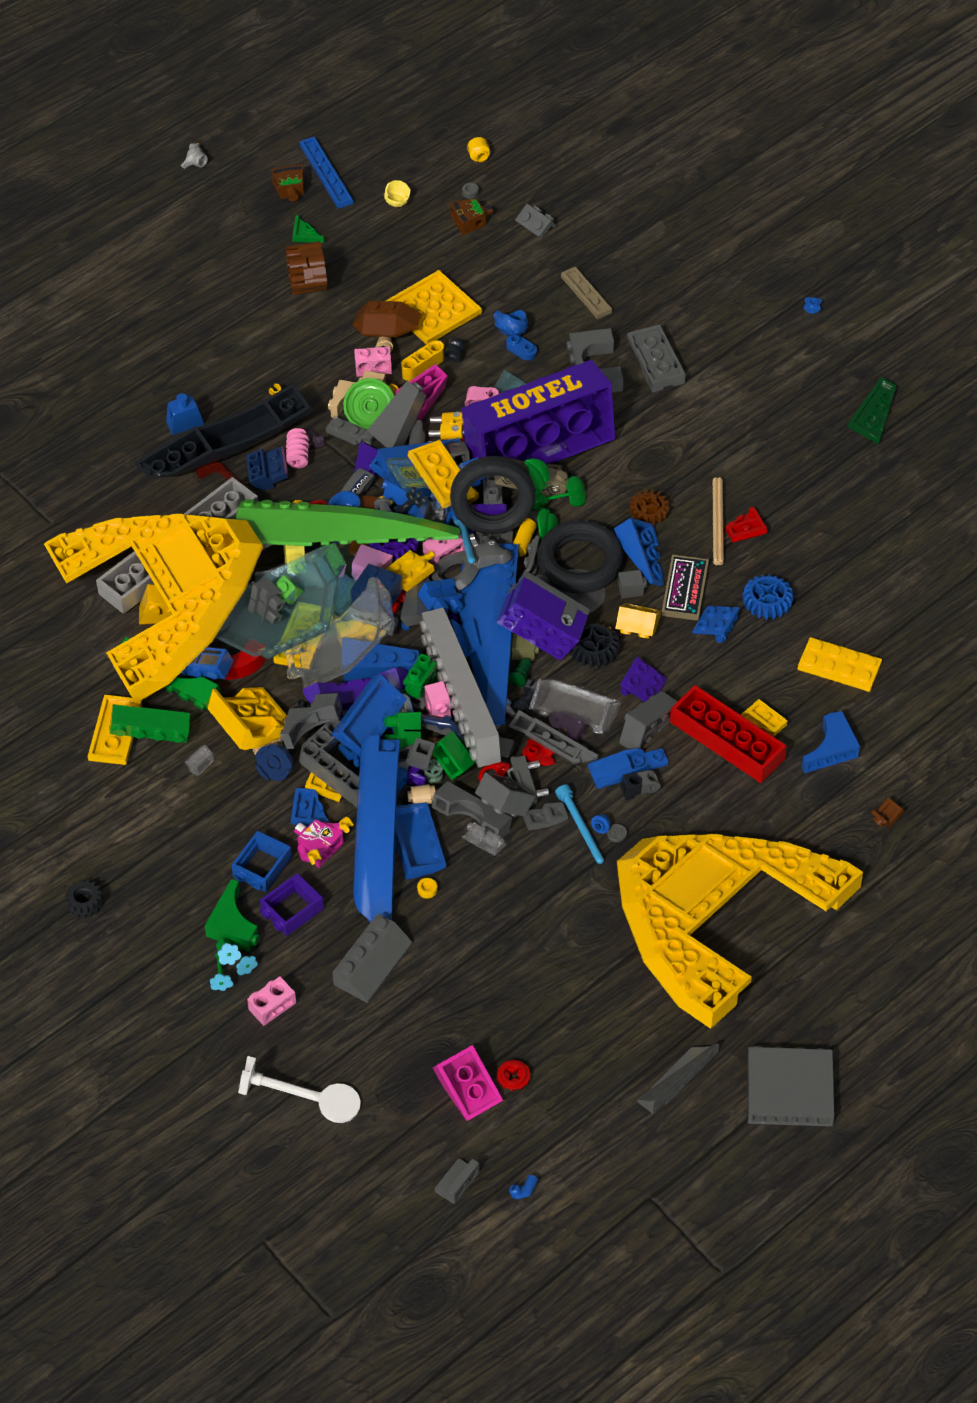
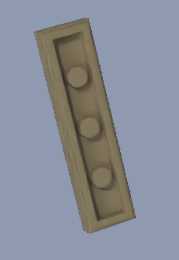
M576 266L561 273V278L597 319L612 313V308Z

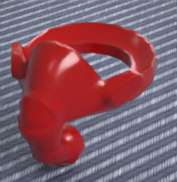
M498 762L485 766L479 773V781L481 782L484 773L490 769L495 770L497 775L506 776L510 769V764L508 762Z

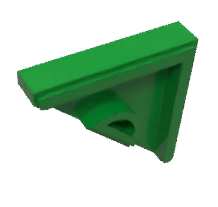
M296 215L292 236L293 242L320 241L324 243V237L315 232V229L308 223L303 222L299 215Z

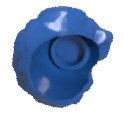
M497 310L493 315L495 326L506 336L521 335L528 328V318L523 310L515 311L509 315Z

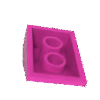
M473 1045L433 1067L442 1086L466 1121L503 1101Z

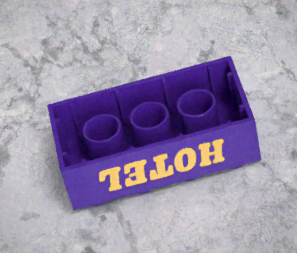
M592 360L570 366L560 372L538 378L533 382L506 390L498 395L479 402H473L461 408L465 444L469 450L470 460L485 456H504L520 461L539 459L546 465L615 439L611 382Z

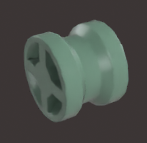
M435 759L431 760L428 770H424V777L429 784L440 783L443 779V768Z

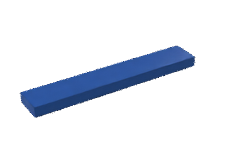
M311 137L299 141L301 149L336 207L339 209L353 204L352 197L316 138Z

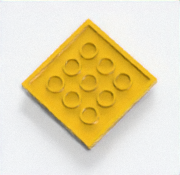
M439 270L386 300L403 302L422 314L423 317L418 330L411 331L426 345L482 313V308Z

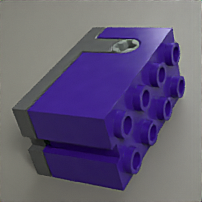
M526 571L519 579L518 584L515 583L509 589L497 623L558 660H561L579 642L590 609Z

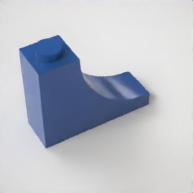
M391 472L389 479L385 478L382 489H384L383 497L402 506L408 500L405 496L406 493L413 486L417 489L413 494L415 495L420 491L422 494L419 499L421 500L424 496L428 499L419 508L413 504L406 512L409 516L424 519L431 494L430 488L423 484H409L399 477L400 475Z
M842 711L832 712L824 716L822 728L825 733V739L816 750L803 756L801 768L804 773L859 757L860 745Z

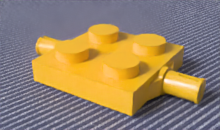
M409 550L385 570L401 575L403 590L408 592L435 571L434 566L428 562L435 557V554L430 550L424 556H418Z

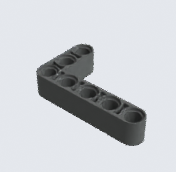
M340 721L327 722L302 745L299 762L357 807L359 777L328 753L339 742L331 733Z

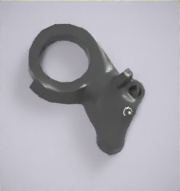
M474 533L469 536L475 562L473 564L468 562L465 551L447 555L435 564L432 579L433 581L444 580L442 575L447 568L455 564H464L462 572L453 578L456 583L454 589L459 591L472 582L480 568L494 564H505L511 559L512 554L488 536H482L477 540Z

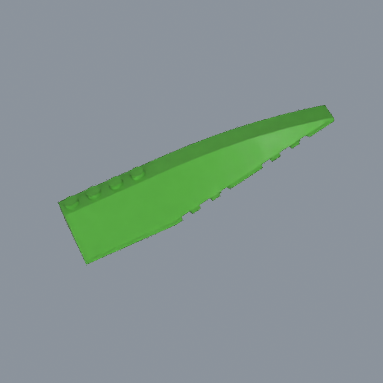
M246 499L241 501L236 515L237 520L248 521L262 544L312 546V542H321V545H329V542L338 541L340 544H348L353 540H356L357 544L389 542V539L397 538L398 542H406L408 538L424 541L429 537H432L433 540L459 539L461 533L460 528L414 516L367 508L309 504L308 502L291 503L289 501H281L278 503L271 500L257 502L252 499Z

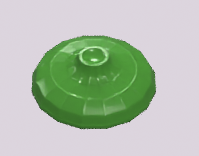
M373 378L361 379L351 385L346 392L343 401L344 413L350 423L368 430L394 398V394L390 387L381 380Z

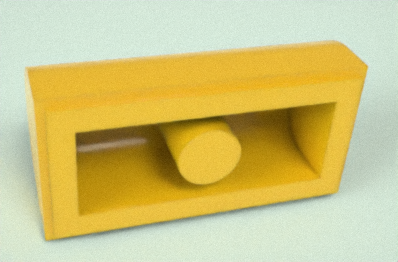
M529 518L520 525L513 543L519 544V557L526 555L528 543L531 542L537 527L536 523Z

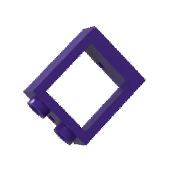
M298 873L260 899V912L265 919L269 918L276 930L282 931L286 936L324 909L323 898ZM296 892L309 905L285 921L272 908Z

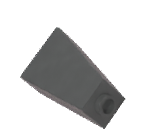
M407 380L367 431L387 448L403 446L427 396L422 392L424 388L416 382L412 384Z

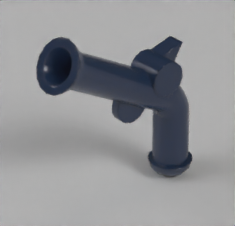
M421 714V724L435 725L440 730H443L445 727L450 728L451 732L453 731L459 740L462 738L457 724L452 721L453 715H446L443 719Z

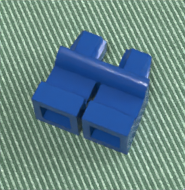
M453 578L425 582L417 594L428 611L444 608L447 613L450 608L452 613L455 614L459 613L463 607L460 602L462 594H457L454 589L456 583Z

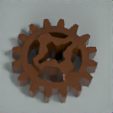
M644 490L643 494L637 492V497L632 496V501L629 504L630 514H633V519L638 518L640 521L651 522V524L655 525V521L661 523L662 518L666 519V515L669 513V501L666 500L665 495L660 496V492L655 494L653 490L650 493Z

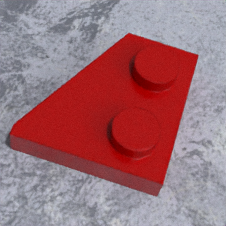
M751 507L748 514L745 516L740 515L735 521L726 525V533L733 543L767 534V527L756 509Z

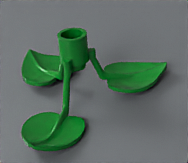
M528 459L524 462L536 489L535 502L532 509L539 511L538 528L542 541L547 532L558 525L556 516L550 513L549 509L542 508L546 505L547 500L569 496L570 504L574 507H579L585 503L587 492L582 480L573 476L566 483L568 493L546 497L540 492L547 487L546 482L550 480L549 468L539 459Z

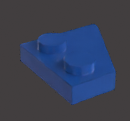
M296 788L291 824L298 825L302 823L305 826H309L315 820L329 822L324 814L323 806L318 800L316 790Z

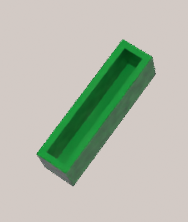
M113 704L109 734L186 743L189 734L190 713Z

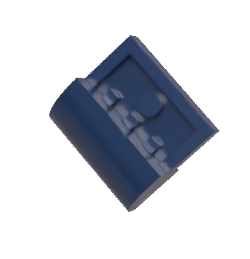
M282 446L266 453L263 449L246 455L249 482L253 487L261 490L274 489L276 482L288 478L285 450Z

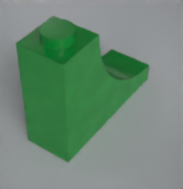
M231 879L205 924L206 937L217 941L227 938L231 941L232 945H237L239 949L250 952L253 946L258 944L260 935H258L257 926L247 921L238 911L236 903L240 894L239 881Z

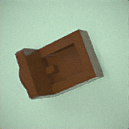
M888 797L877 811L872 810L870 813L874 816L872 820L880 827L885 825L889 829L903 814L904 810Z

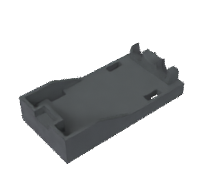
M660 324L627 333V339L640 363L651 392L663 390L664 387L669 385L674 387L685 384V372Z

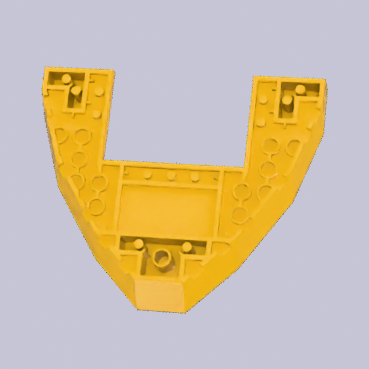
M186 514L114 518L94 524L86 529L80 528L72 533L59 534L44 543L66 583L132 546L170 609L172 615L106 652L135 703L170 684L213 641L246 590L263 548L262 543L246 520Z
M719 834L645 838L617 861L622 908L643 962L678 1007L710 1029L737 1005L738 994L751 983L752 977L690 935L761 870L825 911L830 907L835 910L839 909L861 888L863 876L861 870L846 861H838L829 858L825 854L819 855L811 852L809 849L788 842H771L763 839L737 836L728 837Z

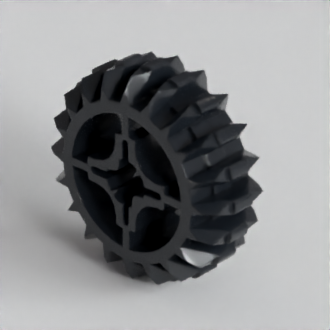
M589 621L588 625L585 624L579 642L570 650L571 656L576 658L577 663L582 662L583 666L586 664L590 668L593 665L599 668L600 664L606 666L607 662L612 663L613 658H616L620 648L619 637L611 626L606 627L605 623L599 625L598 621L592 624Z

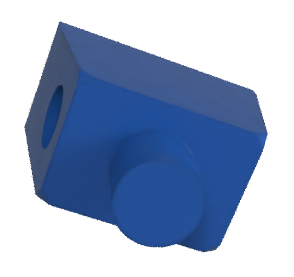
M181 393L176 396V400L168 403L166 423L172 435L190 430L195 426L204 425L192 396Z

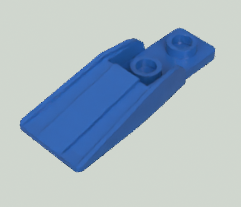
M636 748L624 750L588 764V768L596 788L600 789L620 783L624 774L649 771L667 766L668 759L661 748L645 753L642 749Z

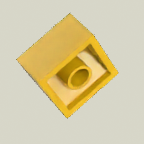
M624 603L619 607L615 629H620V633L623 634L634 632L639 633V637L649 638V636H653L656 632L662 610Z

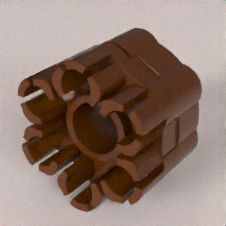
M321 242L286 246L285 253L288 258L286 261L287 266H289L287 268L288 272H290L288 276L292 295L327 290V277Z

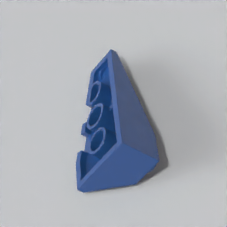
M629 518L614 528L616 538L649 583L663 586L662 567L658 564V559L661 557L660 553L656 550L659 542L653 524Z

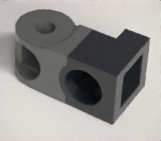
M652 770L624 774L620 784L625 800L633 799L634 795L654 793L661 787L656 773Z

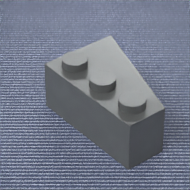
M661 691L655 696L652 695L646 702L640 703L634 710L628 711L624 718L626 721L619 743L627 749L641 748L645 742L649 744L652 741L651 736L656 731L661 732L670 723L671 708L678 701Z

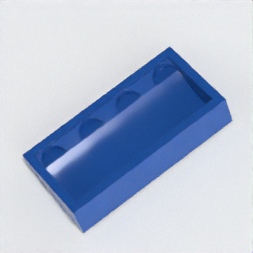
M381 674L375 675L331 734L353 752L361 755V743L363 740L374 735H380L381 737L387 729L384 726V717L398 713L408 699Z
M427 802L397 806L396 847L406 880L426 876L446 868V862Z

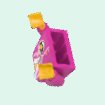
M345 817L338 823L315 820L308 827L299 823L295 827L294 832L299 835L297 838V849L303 862H311L312 865L315 864L320 868L344 844L343 831L348 833L350 831L348 827L354 825L350 818Z

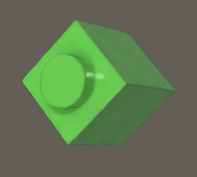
M285 575L275 584L282 591L280 598L290 604H293L304 592L292 578Z

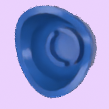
M341 491L330 499L328 505L359 508L360 499L353 492Z

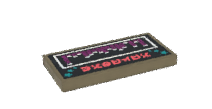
M672 555L661 616L699 621L709 559Z

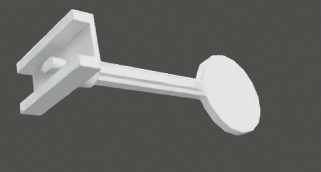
M247 1057L245 1071L243 1070L238 1092L240 1094L247 1095L251 1084L311 1099L319 1102L320 1111L326 1119L337 1123L351 1121L360 1110L361 1101L358 1093L346 1084L337 1083L329 1085L322 1092H317L263 1076L262 1073L254 1071L256 1058Z

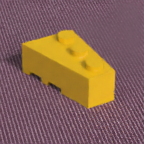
M147 584L139 606V624H155L172 615L155 585Z

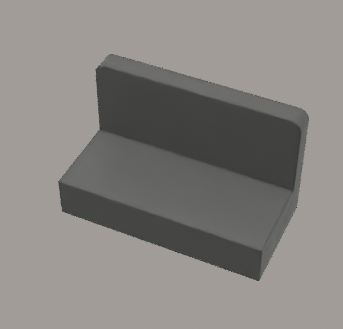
M457 1159L437 1184L435 1192L455 1204L478 1176L479 1163L471 1159L467 1164L463 1160Z

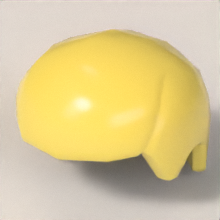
M397 180L389 182L384 193L386 202L393 207L405 205L410 197L408 185Z

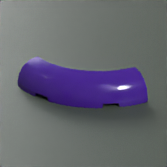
M395 667L380 673L397 690L406 687L403 681L408 675L407 669ZM372 678L357 679L337 685L336 683L317 682L304 688L303 693L310 703H313L316 694L338 693L341 705L352 704Z

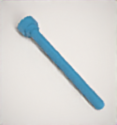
M459 519L454 520L455 525L461 529L467 560L470 564H473L475 557L467 527Z
M562 785L558 787L555 791L558 799L565 802L596 862L602 864L604 858L572 800L573 792L570 786Z

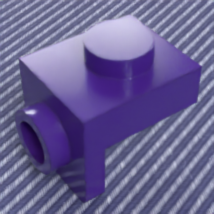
M409 766L407 772L408 785L411 787L426 785V778L423 776L424 770Z

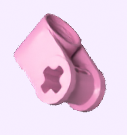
M471 386L467 391L465 406L498 395L499 391L493 387Z

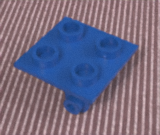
M707 606L692 633L715 635L717 642L722 643V641L726 640L727 633H730L735 621H737V612L740 608Z

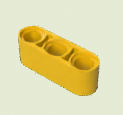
M434 340L402 361L403 379L411 381L433 365L442 363L444 361V344L441 341Z

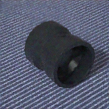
M458 338L449 339L447 348L444 351V358L449 362H459L465 348L464 342Z

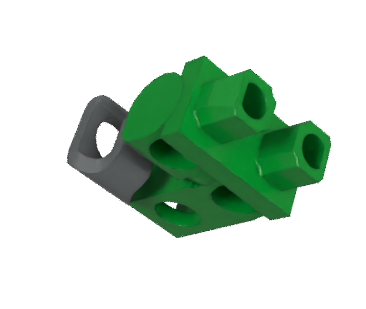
M424 654L419 655L403 681L404 685H406L405 690L409 694L410 701L412 698L421 701L418 704L411 702L412 708L417 710H423L426 706L425 686L438 682L437 663L431 661V658Z

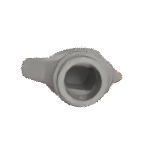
M191 143L189 145L186 160L181 164L183 169L190 165L204 167L206 165L208 157L202 152L199 143Z

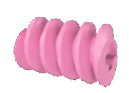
M291 429L287 433L286 462L291 467L303 468L308 464L309 437L304 429Z

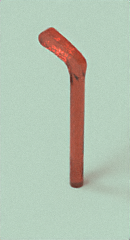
M219 462L206 465L196 471L199 479L214 472L220 473L227 480L232 477L236 479Z

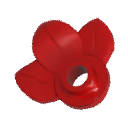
M532 739L527 741L526 747L522 750V756L525 755L527 763L538 760L544 766L555 764L554 759L551 757L554 754L552 751Z

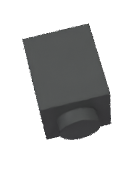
M641 570L618 573V587L621 599L643 596L644 588L647 587L646 578L642 577Z

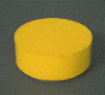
M431 878L421 879L417 884L418 894L423 898L434 897L437 893L436 881Z

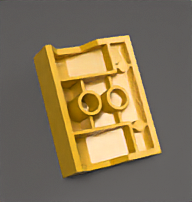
M263 687L243 688L235 697L225 698L222 697L217 689H212L208 710L240 749L259 748L281 738L280 732L284 728V720L287 715Z

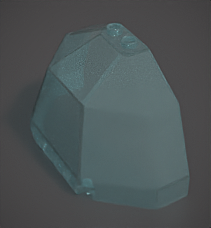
M333 543L317 548L248 584L215 638L251 656L261 655L269 659L326 632L330 628L338 605L346 568V562L336 544ZM283 575L292 578L304 592L293 604L285 602L282 610L278 611L282 615L280 622L273 625L267 620L262 623V616L257 612L252 614L248 611L254 583L268 578L273 584H276Z

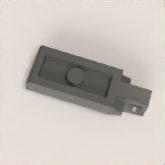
M335 416L326 426L327 433L354 445L363 442L372 446L374 443V436L366 429Z

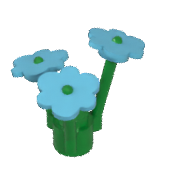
M227 938L220 939L216 943L218 952L215 954L218 974L210 979L211 989L224 991L226 988L233 986L231 977L223 975L222 964L228 963L233 965L235 960L239 959L240 962L236 966L238 969L237 973L239 975L249 974L252 969L257 967L256 958L254 956L242 957L237 945H232L231 941Z

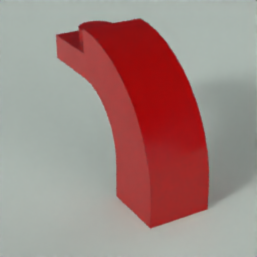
M250 640L241 652L230 655L234 661L225 679L244 678L259 670L268 659L267 648Z

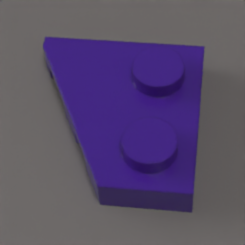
M361 442L354 472L361 468L376 477L378 474L370 468V464L376 457L378 450Z

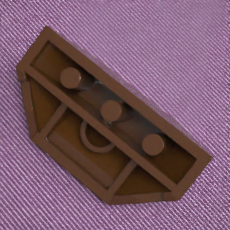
M368 301L357 311L353 327L362 336L398 337L411 330H418L423 316L420 312L403 302Z

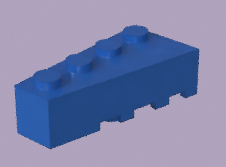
M343 638L344 682L372 678L395 667L407 669L409 672L419 657V651Z

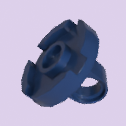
M268 743L262 746L256 753V769L266 780L272 779L278 782L285 779L291 773L293 768L292 756L284 746L277 743Z

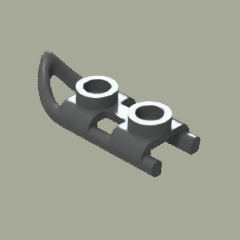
M535 536L532 543H528L527 551L529 556L524 559V567L526 569L519 578L526 571L532 572L531 574L534 576L536 575L540 536Z

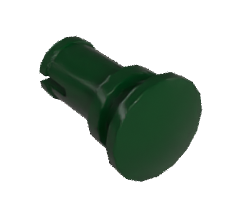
M522 658L518 667L509 674V682L516 687H523L526 684L527 672L532 666V662L527 658Z

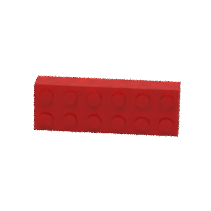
M696 685L671 708L670 723L760 783L785 760L787 747L785 744Z

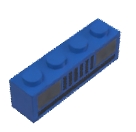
M206 647L179 676L187 675L197 678L225 679L234 660L226 649Z

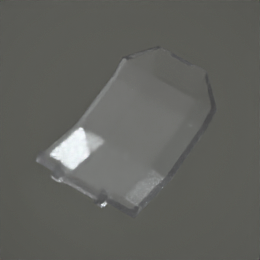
M378 578L368 579L365 591L340 617L307 632H298V645L288 644L284 646V654L287 657L288 665L287 677L289 679L302 677L304 689L314 683H325L344 675L357 666L391 631L394 617L390 593ZM296 654L300 656L301 668L295 667L294 655Z

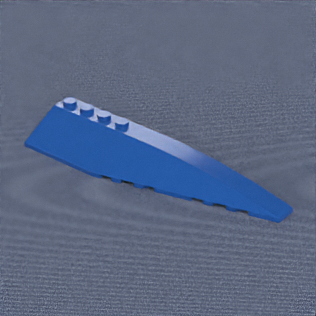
M499 543L503 549L509 550L512 554L511 559L505 564H494L479 569L472 582L460 590L462 594L460 602L463 607L459 615L461 625L471 618L476 621L482 646L469 655L474 679L494 725H505L513 632L498 624L497 620L509 589L515 583L517 584L519 544Z

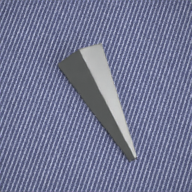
M428 576L406 592L400 617L406 627L420 624L422 613L428 611L417 595L423 584L430 581Z

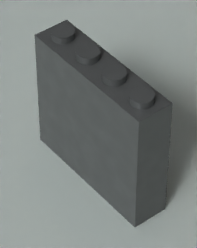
M762 1046L748 1047V1124L833 1126L832 1050H826L825 1048L805 1049L803 1047L795 1049L784 1047L764 1048Z

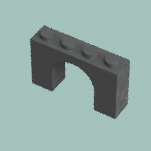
M611 328L569 333V341H566L567 351L571 352L569 354L570 364L578 365L584 363L591 356L613 353L614 340ZM620 366L600 369L611 382L612 393L623 391V376Z

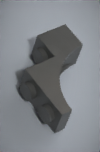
M338 693L316 694L311 707L289 709L288 715L284 720V728L280 732L281 740L284 741L286 749H294L297 741L310 729L323 723L339 720L342 705Z
M416 738L412 745L400 748L399 769L402 767L408 772L409 766L427 771L433 756L435 743Z

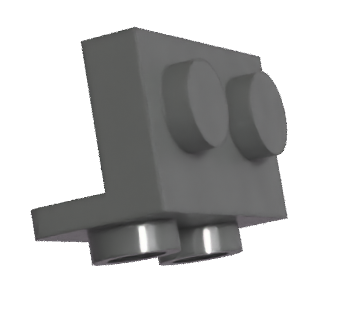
M526 204L515 219L517 223L541 239L550 227L556 228V225L553 223L554 219L547 213L545 216L541 214L542 210L535 205L531 207Z

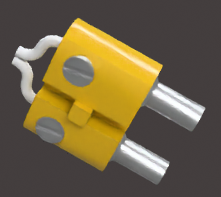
M462 412L442 413L440 417H430L431 423L442 424L440 430L429 431V437L441 436V440L464 438Z

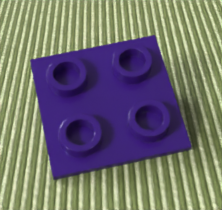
M636 657L620 683L621 693L625 696L632 693L643 702H646L652 695L655 696L660 692L667 678Z

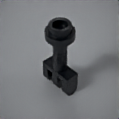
M413 486L405 495L408 500L402 506H395L393 512L407 515L406 511L413 504L419 508L428 498L424 496L420 500L419 497L422 493L418 491L414 495L413 493L417 488Z
M529 679L524 685V692L527 693L522 700H516L514 711L517 713L520 710L526 713L529 710L528 703L534 696L541 698L547 686L542 685L539 689L540 683L536 682L533 685V680Z

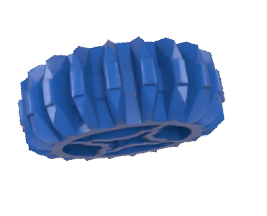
M770 573L768 576L761 574L760 578L755 576L753 580H749L748 584L745 585L742 598L744 606H746L747 611H751L752 616L757 614L758 618L763 616L767 620L768 617H772L774 620L776 616L781 618L783 614H787L788 609L791 608L793 591L789 582H785L784 578L778 579L777 575L771 577Z

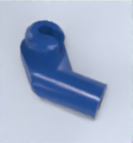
M528 1175L523 1186L512 1185L509 1189L511 1197L522 1199L530 1196L538 1178L534 1175Z

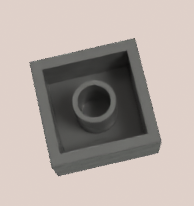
M485 772L475 792L481 797L483 803L492 805L495 812L502 815L507 813L513 817L517 815L526 816L535 798L534 794L511 777Z

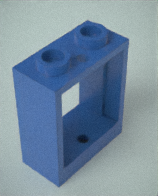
M257 831L231 865L233 876L238 881H244L254 889L267 893L292 859L291 847ZM258 850L278 859L265 878L244 869Z

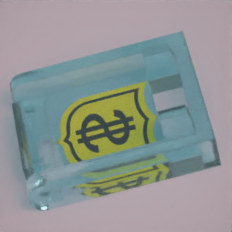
M389 458L387 460V466L402 488H412L413 486L416 488H428V485L409 458Z

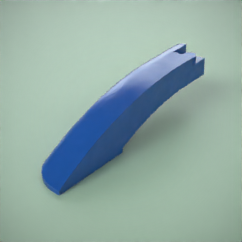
M380 735L370 736L361 743L356 817L353 896L357 910L370 923L377 914L392 920L396 861L400 740H380Z

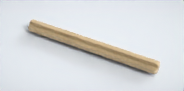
M715 477L713 479V563L715 565H722L724 560L723 480L720 477Z

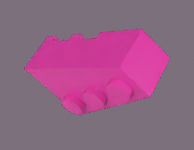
M436 364L409 381L412 384L418 383L424 388L422 392L427 395L416 420L422 421L446 387L447 375ZM400 387L399 389H397V390L395 391V395L398 393V391H399L402 387Z

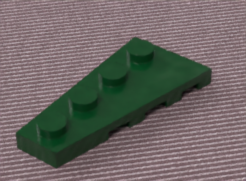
M881 377L849 421L847 427L879 444L896 385Z

